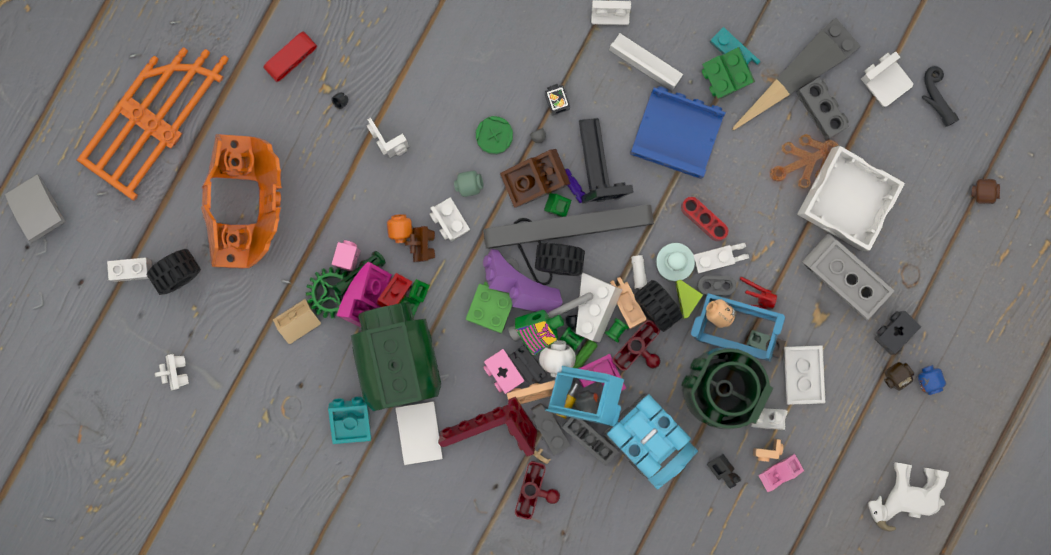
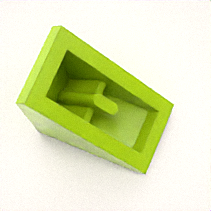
M677 280L675 285L680 310L682 312V319L689 317L703 294L682 280Z

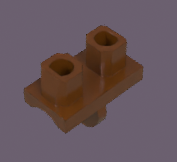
M428 226L413 228V234H410V241L405 242V246L410 247V254H413V262H424L435 258L434 248H428V241H434L435 231L429 230Z

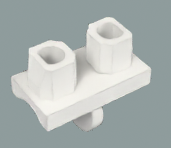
M174 354L165 356L168 371H166L165 364H160V372L155 373V377H161L162 384L168 383V375L171 390H177L179 387L189 384L187 374L177 375L176 368L185 367L184 356H174Z
M764 408L757 423H752L751 427L785 430V418L788 411Z

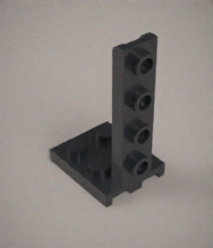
M599 118L579 120L590 191L581 196L582 204L612 199L618 200L633 193V185H626L625 182L616 183L614 186L609 185Z

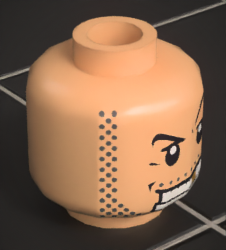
M724 300L712 301L706 307V318L718 328L728 327L733 323L735 319L734 308Z

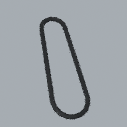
M520 218L516 220L514 224H517L520 221H532L527 218ZM518 244L521 254L534 280L542 285L549 284L552 280L553 275L549 273L550 278L547 282L542 283L538 281L521 245Z

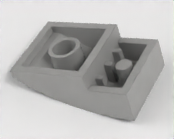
M38 174L5 194L8 204L28 241L34 242L66 222L57 208L58 205Z

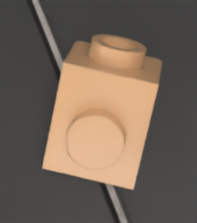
M774 439L773 450L754 448L753 456H757L759 461L769 462L770 458L779 459V455L783 453V444H781L780 439Z

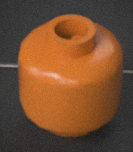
M405 214L391 216V219L387 221L388 237L395 240V243L407 242V238H410V234H413L411 219L406 217Z

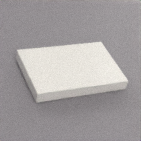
M823 346L784 347L786 405L825 403Z
M434 402L396 407L404 465L443 459L441 446L438 443L439 431Z

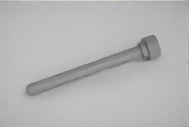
M588 292L547 314L550 318L561 315L593 299V294ZM515 325L510 326L508 330L514 341L521 339L515 330Z

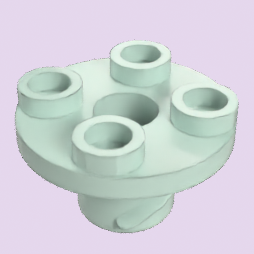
M671 243L664 246L656 258V266L659 273L669 281L684 280L692 273L695 265L694 255L691 250L680 243Z

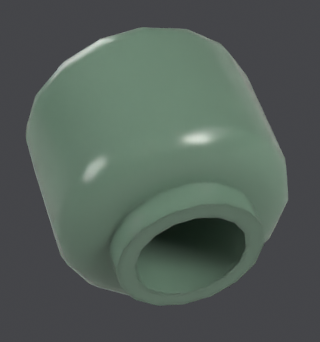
M474 170L459 173L457 180L454 181L456 192L459 191L463 197L478 195L484 186L481 174Z

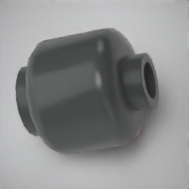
M589 390L579 393V397L574 401L576 409L597 414L600 403L598 395L590 393Z

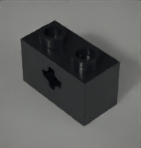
M896 311L889 318L891 322L887 326L883 325L876 332L877 336L874 339L890 355H895L922 327L906 311ZM894 328H899V335H894Z

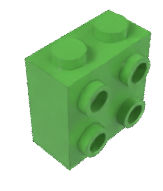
M484 282L483 285L479 284L465 320L502 334L513 306L509 296L510 293L489 289L487 282Z

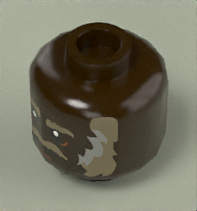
M897 362L885 371L886 379L884 381L890 389L895 388L900 391L913 382L914 372L907 363Z

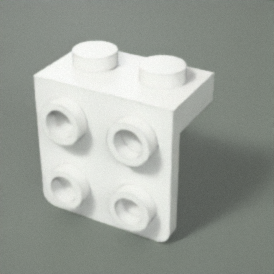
M894 52L892 55L889 53L885 54L879 59L881 63L876 67L872 64L864 71L866 74L861 78L883 107H887L913 87V82L896 62L900 58L897 52Z
M367 119L370 123L367 127L374 139L378 137L379 141L376 143L384 155L388 154L391 158L396 154L400 156L407 152V148L410 146L403 133L385 143L372 119Z

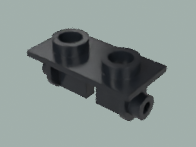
M524 345L509 356L530 385L538 383L547 376Z

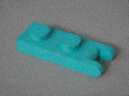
M724 27L710 40V43L722 54L740 47L747 64L751 60L756 65L760 63V60Z

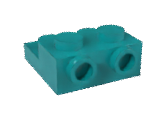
M354 397L352 401H344L342 398H337L329 403L328 412L333 444L371 441L369 407L364 402L363 397Z

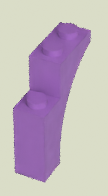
M491 249L489 254L484 257L483 266L485 267L489 289L510 293L509 296L513 307L534 312L545 310L548 313L562 305L563 302L559 289L539 284L525 277L503 258L499 250Z

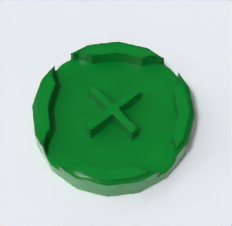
M497 116L484 119L476 129L477 144L488 154L505 152L513 141L511 125L507 120Z

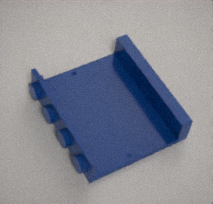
M654 87L630 155L702 179L726 112L722 111V108L712 105L710 107L704 105V102L701 100L693 99L692 101L686 99L684 94H672L664 87Z

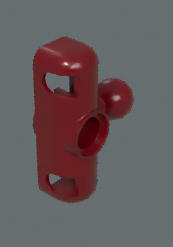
M651 320L644 322L613 357V364L620 370L625 371L641 355L646 359V365L649 368H657L661 363L660 357L646 350L660 333L657 326ZM646 324L647 326L641 331V328ZM655 332L656 336L650 339L649 337ZM637 340L641 343L639 351L632 350V341ZM619 353H621V355H620V356L618 357V359L616 360L615 357H616ZM630 361V365L625 368L624 365Z
M536 461L528 463L515 508V515L517 517L527 520L531 519L538 497L545 498L550 504H555L560 499L558 490L549 489L546 491L540 489L546 470L545 465ZM529 465L532 466L530 473H527ZM541 469H544L542 477L539 476ZM527 485H533L536 488L533 495L525 493ZM521 503L520 510H517L518 504ZM530 506L533 507L532 514H529Z

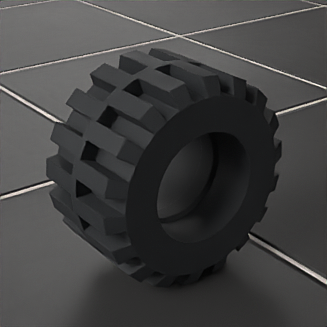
M538 244L534 268L551 274L581 275L583 272L585 250L564 244Z
M182 249L171 253L155 263L146 275L158 294L165 295L189 283L199 274L201 268L190 251Z
M651 280L634 294L635 300L640 305L642 311L659 330L665 332L682 318V312L678 305L657 281Z

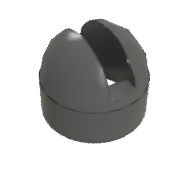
M543 128L529 134L535 143H542L546 138Z

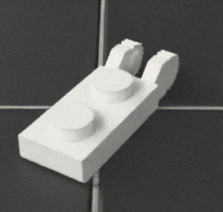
M746 244L728 245L695 254L694 259L697 273L733 265L735 262L749 259L748 254L734 258L732 253L733 250L744 249Z

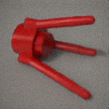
M740 277L741 281L761 291L760 294L748 290L745 291L746 294L758 298V303L761 304L751 306L765 310L767 308H774L777 300L776 294L744 277Z

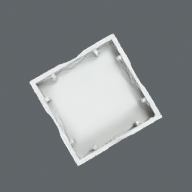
M841 146L833 147L797 215L860 251H870L883 226L887 213L895 204L905 183L883 170L872 167L864 159Z

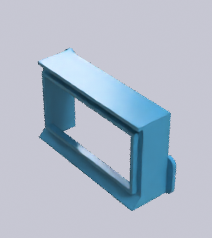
M708 293L701 316L696 317L691 335L697 341L721 348L739 349L755 358L771 362L777 337L782 331L785 316ZM722 299L733 307L734 311L775 322L767 351L704 333L708 321L706 318L707 305L712 301Z

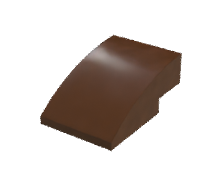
M557 149L548 150L500 173L514 208L571 184Z

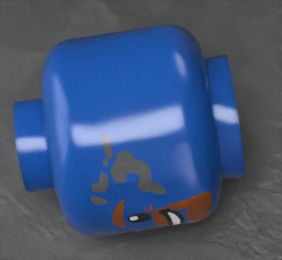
M933 365L922 368V373L917 376L921 390L925 393L928 392V395L939 393L946 386L942 370L934 368Z

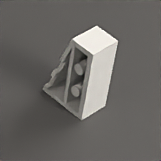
M582 273L580 296L591 292L593 299L578 307L576 334L589 340L600 342L623 289Z

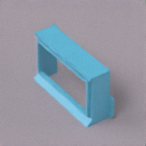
M562 366V372H557L549 408L545 411L614 427L618 423L621 406L618 405L624 379L610 374ZM573 378L604 383L597 414L564 408Z

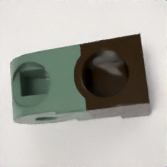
M752 330L746 345L767 351L771 336ZM777 338L772 354L773 357L780 358L786 341Z

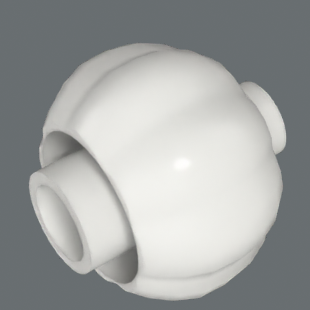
M560 340L543 349L539 356L541 367L551 373L552 377H556L557 372H562V366L573 368L576 360L574 350L566 345L565 341Z

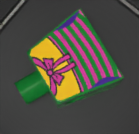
M545 310L515 318V330L532 355L539 353L557 341V328L564 325L561 315L550 318Z

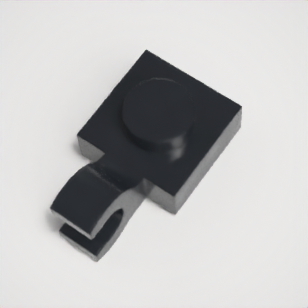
M721 454L707 464L718 480L724 479L728 488L735 487L736 483L741 481L736 473H732L734 467L724 454Z

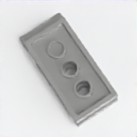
M828 233L802 261L805 267L865 320H869L894 292L889 285ZM849 274L855 277L853 285H849L846 281ZM864 287L870 291L868 298H864L861 295V290Z

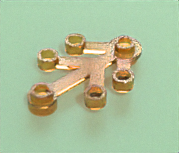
M808 134L802 135L799 138V143L802 146L809 145L818 149L819 151L815 153L794 147L793 143L786 142L782 146V151L785 154H793L802 159L785 167L776 166L770 171L771 179L776 182L785 179L786 174L805 166L802 178L798 180V186L802 189L809 187L811 183L810 176L816 160L823 157L820 169L815 173L817 178L829 155L828 146L837 147L839 146L837 142L827 140L822 143L811 139V136ZM803 137H807V138H808V143H807V144L803 143V141H802V138H803ZM790 145L791 151H786L785 146ZM777 170H780L782 172L781 177H778L776 175ZM802 179L807 181L806 186L801 184Z

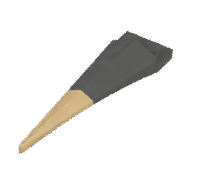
M835 18L816 35L735 124L732 130H736L774 104L846 60L861 47L839 20Z

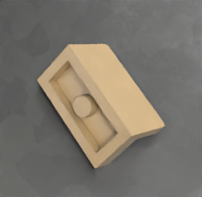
M306 299L273 319L277 330L288 344L293 343L321 324Z

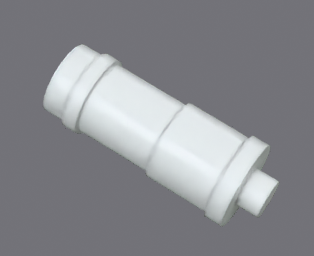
M643 255L631 257L634 288L639 290L647 284Z

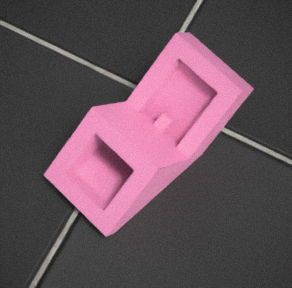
M793 454L767 468L758 476L767 492H770L782 483L797 477L804 469L796 455Z

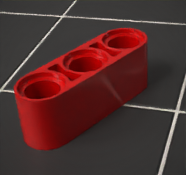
M303 31L268 60L263 68L276 82H279L317 48V45Z
M688 197L681 204L683 214L712 240L722 241L727 237L729 230L726 224L697 198ZM687 202L694 203V211L686 209L685 205ZM704 214L709 217L708 224H703L700 221L701 215ZM716 227H720L723 230L722 237L714 234Z

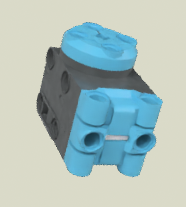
M643 394L619 415L618 423L614 427L609 426L602 433L657 490L679 474L698 452L690 443L691 438L677 425L650 394Z

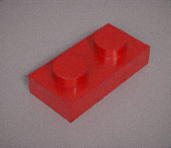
M396 273L378 298L376 304L381 307L400 304L413 282Z

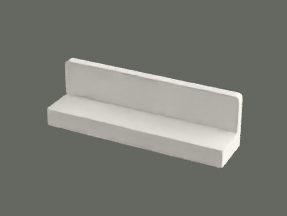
M621 33L610 45L609 51L673 91L683 76L681 72Z

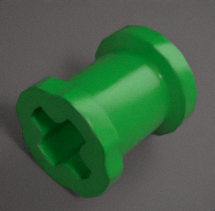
M615 318L614 324L604 334L618 343L620 336L629 327Z
M568 327L559 340L565 341L575 351L584 337L578 336Z

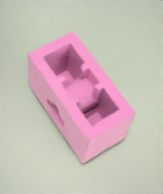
M344 240L343 243L338 242L332 265L347 271H354L361 250L353 242Z
M504 349L484 361L486 365L483 368L489 377L491 375L494 376L496 379L494 385L500 393L504 391L506 394L524 382V379ZM500 367L508 369V372H506L507 377L504 378L497 375Z

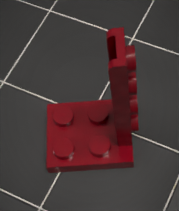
M515 396L508 400V405L497 407L488 413L479 414L468 421L464 420L455 426L444 428L440 432L438 443L441 447H446L506 423L510 435L514 436L517 440L519 449L523 450L528 457L534 454L538 431Z

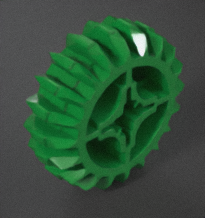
M329 267V273L323 268L322 276L318 272L315 273L318 278L317 280L312 277L310 278V281L314 284L313 286L307 285V288L312 289V292H306L307 296H312L307 302L315 303L311 306V309L315 310L318 307L317 315L324 311V318H327L330 313L331 319H335V313H338L342 299L336 292H334L336 298L328 297L330 292L327 286L332 290L334 289L325 279L336 277L342 280L347 276V271L340 275V268H337L335 273L333 267ZM322 284L324 294L318 300L317 289ZM333 300L339 307L328 309L323 307L322 304Z

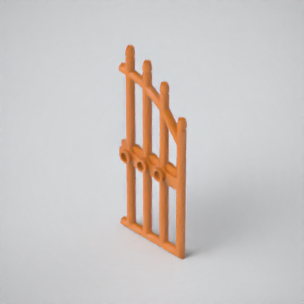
M184 47L170 64L154 69L153 66L157 64L159 59L153 56L80 154L77 161L134 201L138 194L133 191L165 147L168 146L172 149L179 141L182 133L178 129L214 80L219 83L223 80L224 77L219 73L229 60L227 56H222L212 71L201 67L210 54L207 49L202 51L201 56L197 58L194 64H180L188 52ZM174 71H188L156 115L147 109ZM196 73L207 76L172 126L162 120ZM162 74L141 104L132 98L145 79ZM121 113L129 121L95 165L87 158ZM135 124L145 131L113 175H109L103 168ZM152 135L160 142L126 187L118 180Z

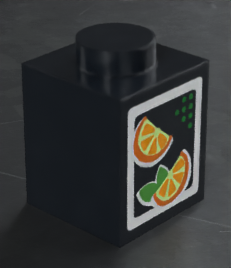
M558 84L549 86L548 90L545 91V97L551 115L570 110V104L563 85L558 86Z

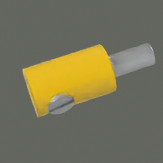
M575 382L567 394L564 408L571 409L576 400L574 395L580 386ZM558 415L564 419L567 418V416Z

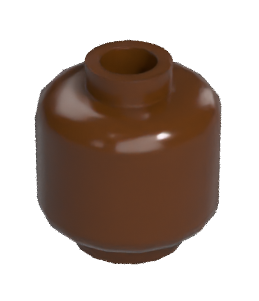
M979 179L976 182V186H972V197H976V202L979 204H994L997 199H1000V184H997L995 179Z

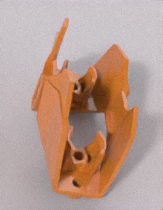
M216 134L209 172L202 186L201 206L207 226L212 267H252L268 252L271 240L277 232L280 219L281 193L276 190L282 188L279 158L273 152L272 144L266 140L249 136ZM235 142L236 148H232L230 143ZM232 159H234L236 166L231 164ZM231 178L257 181L259 186L257 223L250 225L216 223L215 218L210 212L212 183L210 179ZM229 236L233 237V243L229 241ZM229 254H231V256L233 257L232 262H228L227 256Z

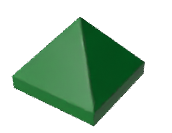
M416 279L410 289L409 297L423 303L430 285Z

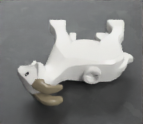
M894 462L896 484L888 495L885 505L882 504L881 496L876 501L868 502L871 515L878 527L886 531L896 530V527L886 525V521L901 511L909 512V516L920 518L921 515L930 516L937 513L941 506L945 505L944 501L940 498V493L945 486L949 472L924 468L927 483L923 488L914 487L909 484L912 465Z

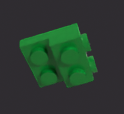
M740 47L702 64L704 67L702 74L706 80L709 79L711 82V86H709L710 92L714 97L717 96L718 99H722L755 82Z

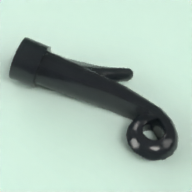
M932 66L927 69L924 76L925 85L931 98L923 95L922 99L939 113L945 127H948L957 122L959 118L951 110L934 84L943 79V70L938 66ZM932 72H936L938 77H932Z

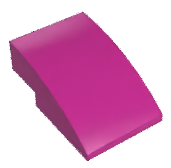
M367 262L349 285L340 304L337 316L361 327L359 313L381 307L376 303L389 284L392 274Z

